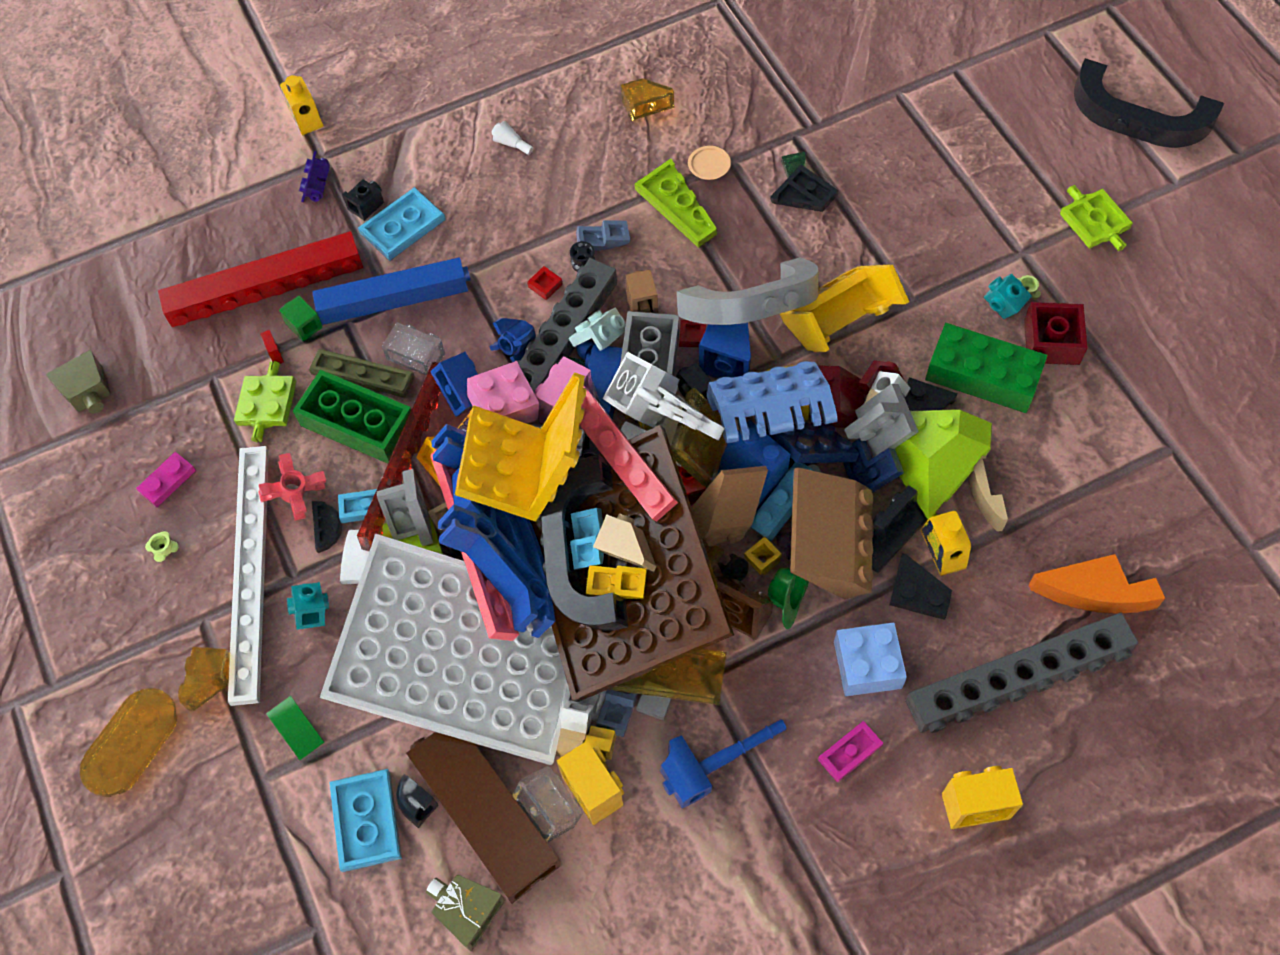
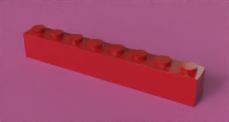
M349 231L158 290L164 316L171 327H176L227 310H233L249 303H256L275 295H281L294 289L304 288L336 276L352 273L364 267L352 232Z

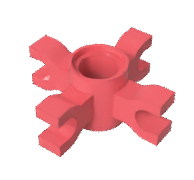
M290 453L279 455L280 461L278 462L282 473L280 482L259 484L260 491H258L260 501L266 502L281 497L285 502L291 504L295 521L305 519V512L307 510L303 501L304 492L325 489L326 477L324 471L304 476L301 472L294 470ZM288 484H295L299 488L289 489L286 486Z

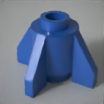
M500 318L493 325L498 335L501 334L497 342L489 347L491 351L501 349L507 355L514 354L510 357L512 362L521 360L526 353L529 342L534 341L536 338L535 329L524 320Z

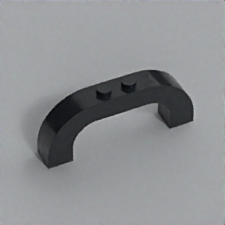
M1086 58L1083 61L1074 87V97L1078 108L1093 123L1141 141L1169 148L1190 146L1207 137L1224 106L1223 102L1200 96L1195 109L1191 113L1183 116H1170L1117 99L1105 90L1102 83L1108 65Z
M597 454L581 459L574 468H569L564 485L557 487L555 499L553 502H548L542 511L543 534L540 540L545 556L543 571L547 579L549 593L558 609L568 618L589 628L612 631L628 627L625 599L613 592L587 597L581 586L579 569H574L570 541L575 540L571 513L578 512L583 502L592 495L613 490L611 465L605 458Z

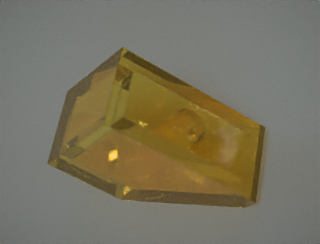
M643 78L620 85L621 101L631 121L674 108L673 88Z

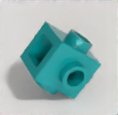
M1010 274L1004 278L999 276L993 280L988 286L990 290L984 296V299L994 311L1005 319L1018 313L1032 295L1019 279Z
M320 582L291 586L292 597L287 598V609L289 615L294 614L296 630L325 626V610L329 609V600L327 593H322Z

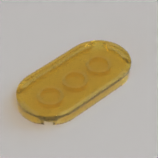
M146 688L134 692L122 703L81 761L80 778L83 785L90 792L100 797H112V795L128 791L136 783L176 726V705L168 694L159 689Z

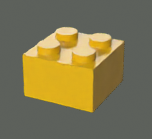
M587 740L556 760L562 778L593 826L623 806V785L614 771L610 773L607 771L606 758L598 746L592 748Z
M992 766L984 769V773L972 775V771H962L954 774V778H951L942 792L951 830L1011 819L1023 805L1013 768L1002 769V766Z

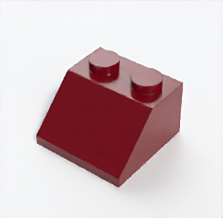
M817 365L830 385L836 408L837 422L829 424L835 428H846L858 419L855 410L864 404V392L859 385L861 378L841 366Z

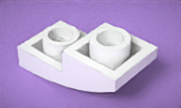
M375 529L348 531L341 564V584L359 583L376 534Z

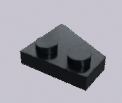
M800 165L770 196V199L774 204L823 212L838 196V190L803 165Z
M909 377L907 384L910 390L904 398L910 411L943 410L946 406L952 405L955 402L958 393Z
M902 553L889 605L945 620L952 590L907 554Z

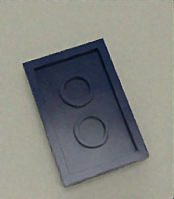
M805 422L804 429L797 430L794 424L793 431L773 435L769 434L768 428L766 429V434L791 454L790 457L797 464L856 462L860 454L852 446V442L837 433L835 427L831 424L821 422V425L814 426V424Z

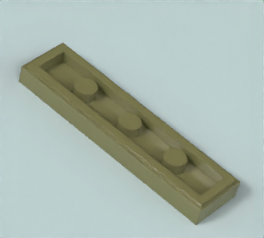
M318 349L309 368L312 375H317L321 369L364 388L406 398L415 378L414 373L411 371L323 349Z

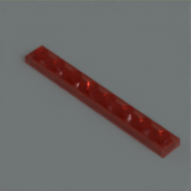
M432 362L376 491L401 485L403 481L402 472L411 469V459L414 453H417L420 449L423 431L426 432L428 430L432 410L435 411L439 402L438 396L441 390L430 372L439 364L437 362ZM375 492L357 534L361 549L370 551L375 534L383 535L385 517L377 499V492Z

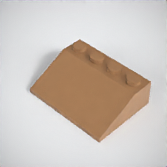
M799 467L794 469L791 573L844 600L872 592L873 494L871 489L856 480Z

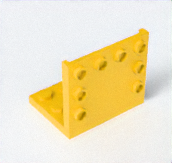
M576 372L573 373L542 428L474 405L469 416L455 495L536 522L547 503L553 502L555 499L557 487L564 485L569 468H574L578 462L580 452L576 450V447L581 439L582 430L579 429V424L584 416V409L581 408V404L587 393V389L583 388L585 376Z

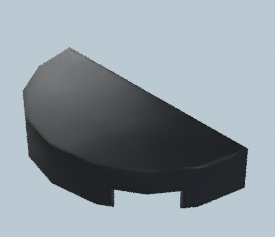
M312 501L315 550L317 553L328 550L338 541L342 533L343 524L339 519L338 511L332 506L327 505L323 501Z

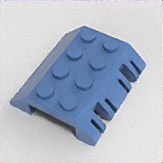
M804 361L796 366L774 367L770 371L759 373L748 372L743 376L734 378L722 377L708 384L707 399L712 411L718 410L720 413L722 426L725 427L723 437L727 444L739 441L735 419L738 420L742 440L749 439L750 432L745 418L749 416H755L756 430L759 436H766L763 413H765V420L770 435L793 431V418L797 430L804 429L805 421L800 406L809 405L811 421L814 426L821 425V416L824 424L837 422V413L830 385L816 362Z

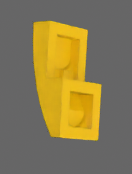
M589 565L586 596L594 597L613 592L624 599H644L647 569L626 566L611 568Z

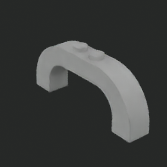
M800 257L781 262L780 280L748 289L720 292L709 290L699 285L677 291L678 316L696 323L731 325L752 322L806 306L818 298L819 269L815 263Z

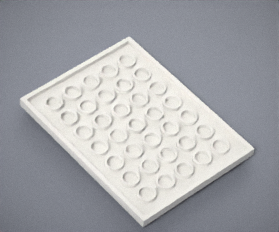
M375 534L320 698L552 765L560 736L562 708L570 698V691L552 626L539 638L531 636L533 629L530 623L526 627L527 630L519 632V635L513 641L490 639L464 561Z

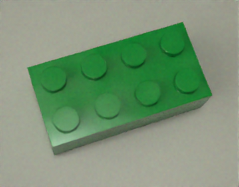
M945 322L925 380L1027 413L1048 355Z
M321 369L293 409V413L301 427L387 464L392 463L416 424L410 406Z

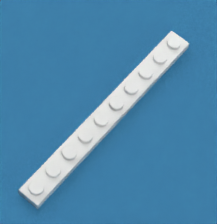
M266 446L240 448L228 684V703L231 706L260 703L267 501H260L258 491H260L259 484L268 483L269 450Z

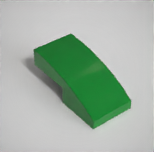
M291 696L266 713L299 760H302L324 743V740Z

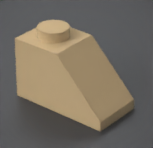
M606 514L593 547L606 555L654 572L656 568L643 530L633 525L635 520L619 514L617 518Z

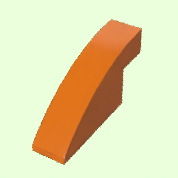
M1116 554L1034 574L1029 583L1030 590L1043 597L1073 608L1099 613L1118 614L1157 609L1165 600V596L1156 578L1129 584Z

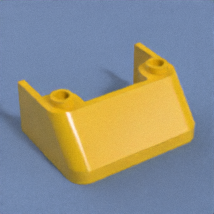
M894 265L859 266L819 287L818 298L814 302L780 313L784 324L806 350L813 351L814 353L826 352L830 350L827 343L830 341L829 336L865 314L874 313L875 316L882 315L889 311L890 305L907 304L909 299Z

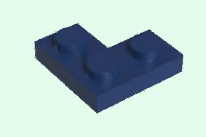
M860 438L852 443V446L860 452L856 462H843L849 479L856 480L872 490V493L904 474L895 449L887 448L872 458L866 441H861Z

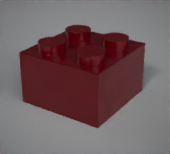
M1030 302L1024 318L1026 348L1048 355L1045 364L1080 365L1088 349L1084 304Z

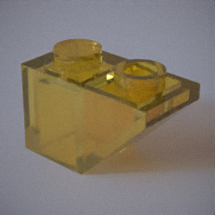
M192 647L191 655L187 657L185 662V680L180 685L178 691L179 702L188 711H195L228 686L230 653L226 649Z

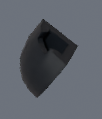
M405 774L401 777L396 791L398 807L403 815L419 828L438 807V803Z

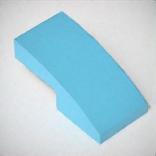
M593 508L571 513L575 540L570 541L574 569L587 568L589 565H602L604 553L593 547L603 524L601 509Z

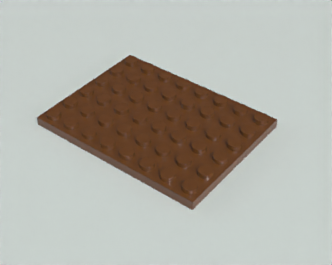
M661 425L629 439V441L678 503L657 522L654 521L611 467L613 490L592 495L583 502L578 510L580 512L600 508L603 522L606 514L615 518L622 514L634 519L633 525L643 530L656 568L654 572L647 570L644 599H625L627 628L612 631L589 628L565 616L552 600L555 622L551 626L572 701L577 703L734 636L665 428ZM541 513L536 522L532 520L530 522L545 562L544 549L540 540L543 534ZM604 554L603 564L597 565L617 568V566L642 568ZM589 567L579 569L580 582L585 594Z

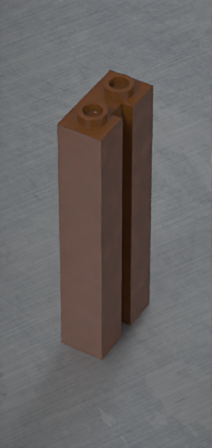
M434 732L426 739L420 738L411 745L410 750L406 754L511 904L530 891L531 887L538 881L544 880L561 867V863L474 743Z

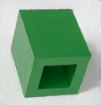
M300 296L287 302L279 309L285 324L302 342L323 328L317 313Z

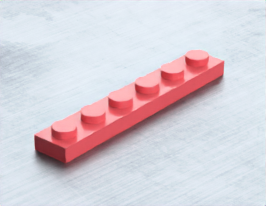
M584 386L583 388L587 389V393L581 404V408L584 409V416L579 424L649 516L657 522L678 503L677 500L588 388Z

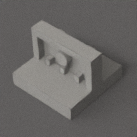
M890 384L855 410L858 419L844 429L848 439L860 438L861 441L867 440L873 457L887 448L895 449L918 433L899 384Z
M413 469L403 471L404 484L376 491L378 502L392 538L400 540L418 534L422 546L432 544L433 539L428 508Z

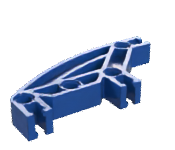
M446 424L432 440V447L437 449L433 454V461L456 469L452 475L454 504L438 521V529L445 530L439 537V543L466 553L511 605L515 631L525 632L527 630L526 627L531 623L533 629L531 636L539 638L555 622V616L547 579L543 571V555L529 519L455 495L466 432Z

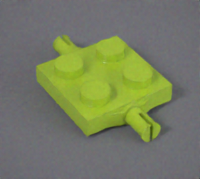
M1076 185L1070 186L1067 189V193L1074 199V202L1061 209L1060 215L1089 249L1103 242L1110 241L1117 251L1123 250L1127 244L1120 238L1119 234L1129 230L1133 222L1103 188L1091 194H1082Z
M272 361L269 362L266 375L244 376L234 417V422L237 426L254 427L251 440L257 443L258 441L260 443L263 441L266 428L287 426L297 383L293 376H278L280 364L275 361L274 363Z

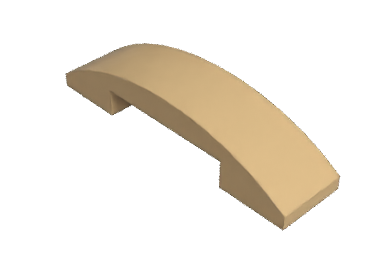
M982 456L973 467L972 473L968 476L971 491L979 510L988 523L997 532L1003 531L1008 520L1002 494L991 495L983 462L986 456Z

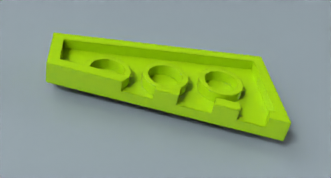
M671 158L635 183V190L698 248L717 235L716 226L703 206H700L693 191L689 190L681 173H678L675 163Z

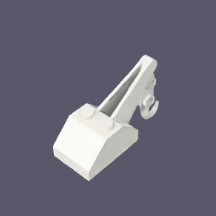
M629 352L626 353L602 398L624 414L653 428L656 423L662 420L663 416H666L694 430L697 429L716 440L720 439L725 427L710 420L675 395L680 379ZM679 405L682 406V407L685 408L687 411L685 412L684 410L678 408V406H679ZM674 413H676V414L682 416L683 418H680V417L674 415Z

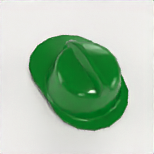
M780 568L769 585L768 597L775 606L783 610V625L786 629H790L796 619L809 581L791 573L790 568Z

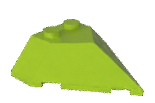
M962 410L910 411L918 433L895 448L904 474L900 475L899 478L906 488L909 485L918 491L917 503L927 520L936 516V511L944 502H948L972 473L975 464L991 450V422Z

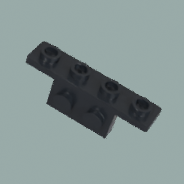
M909 485L902 493H896L890 502V506L885 511L881 510L873 520L872 570L877 573L887 565L927 521L924 512L917 503L918 491Z

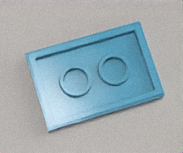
M414 187L362 224L358 229L360 234L390 261L445 221L446 218L445 214Z
M384 769L329 782L340 871L346 872L402 859L390 771Z

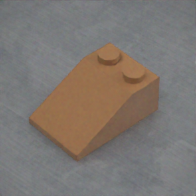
M766 466L722 470L691 508L704 545L711 547L723 542L736 543L744 538V534L753 524L768 472Z

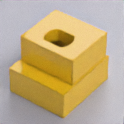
M766 537L762 538L744 553V558L760 575L768 573L780 563L782 553ZM763 557L766 562L763 563L759 558Z
M590 726L585 742L588 740L592 748L598 746L604 757L611 760L616 740L615 731Z

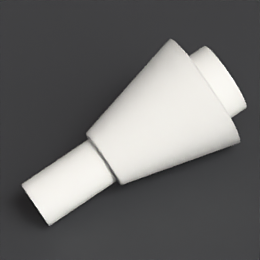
M506 121L498 122L492 130L494 142L518 148L527 155L531 154L533 147L523 141Z

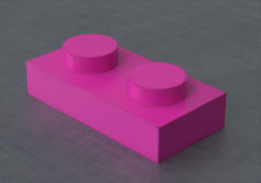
M174 452L136 490L155 507H158L196 470L193 465L177 452Z
M862 721L818 757V761L838 783L879 750L884 743Z

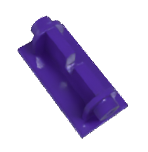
M314 151L312 160L307 158L304 173H308L307 178L302 177L299 188V191L303 192L301 202H304L305 196L310 197L315 202L323 198L326 182L320 180H327L330 164L325 158H315L317 151Z

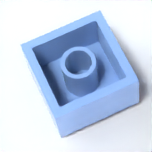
M895 623L837 630L834 646L845 696L903 688L907 676Z

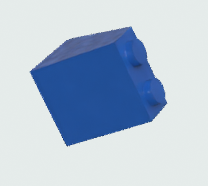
M748 322L731 325L708 324L699 344V366L704 373L719 379L722 377H739L750 372L751 352Z
M749 420L747 422L750 432L749 439L742 440L738 430L739 441L727 444L710 484L722 470L766 466L768 472L757 512L788 472L791 454L767 434L760 437L757 433L756 425Z

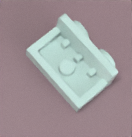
M616 307L605 313L599 310L590 315L588 320L576 326L575 330L577 332L570 336L569 340L573 347L592 338L601 351L625 332L626 324Z

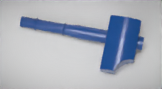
M780 719L700 762L697 761L682 735L670 740L668 746L669 756L661 764L660 772L665 779L662 782L665 791L669 796L674 794L681 808L697 802L711 793L713 786L706 775L730 763L740 755L746 754L748 750L768 739H773L774 736L787 729L785 723Z

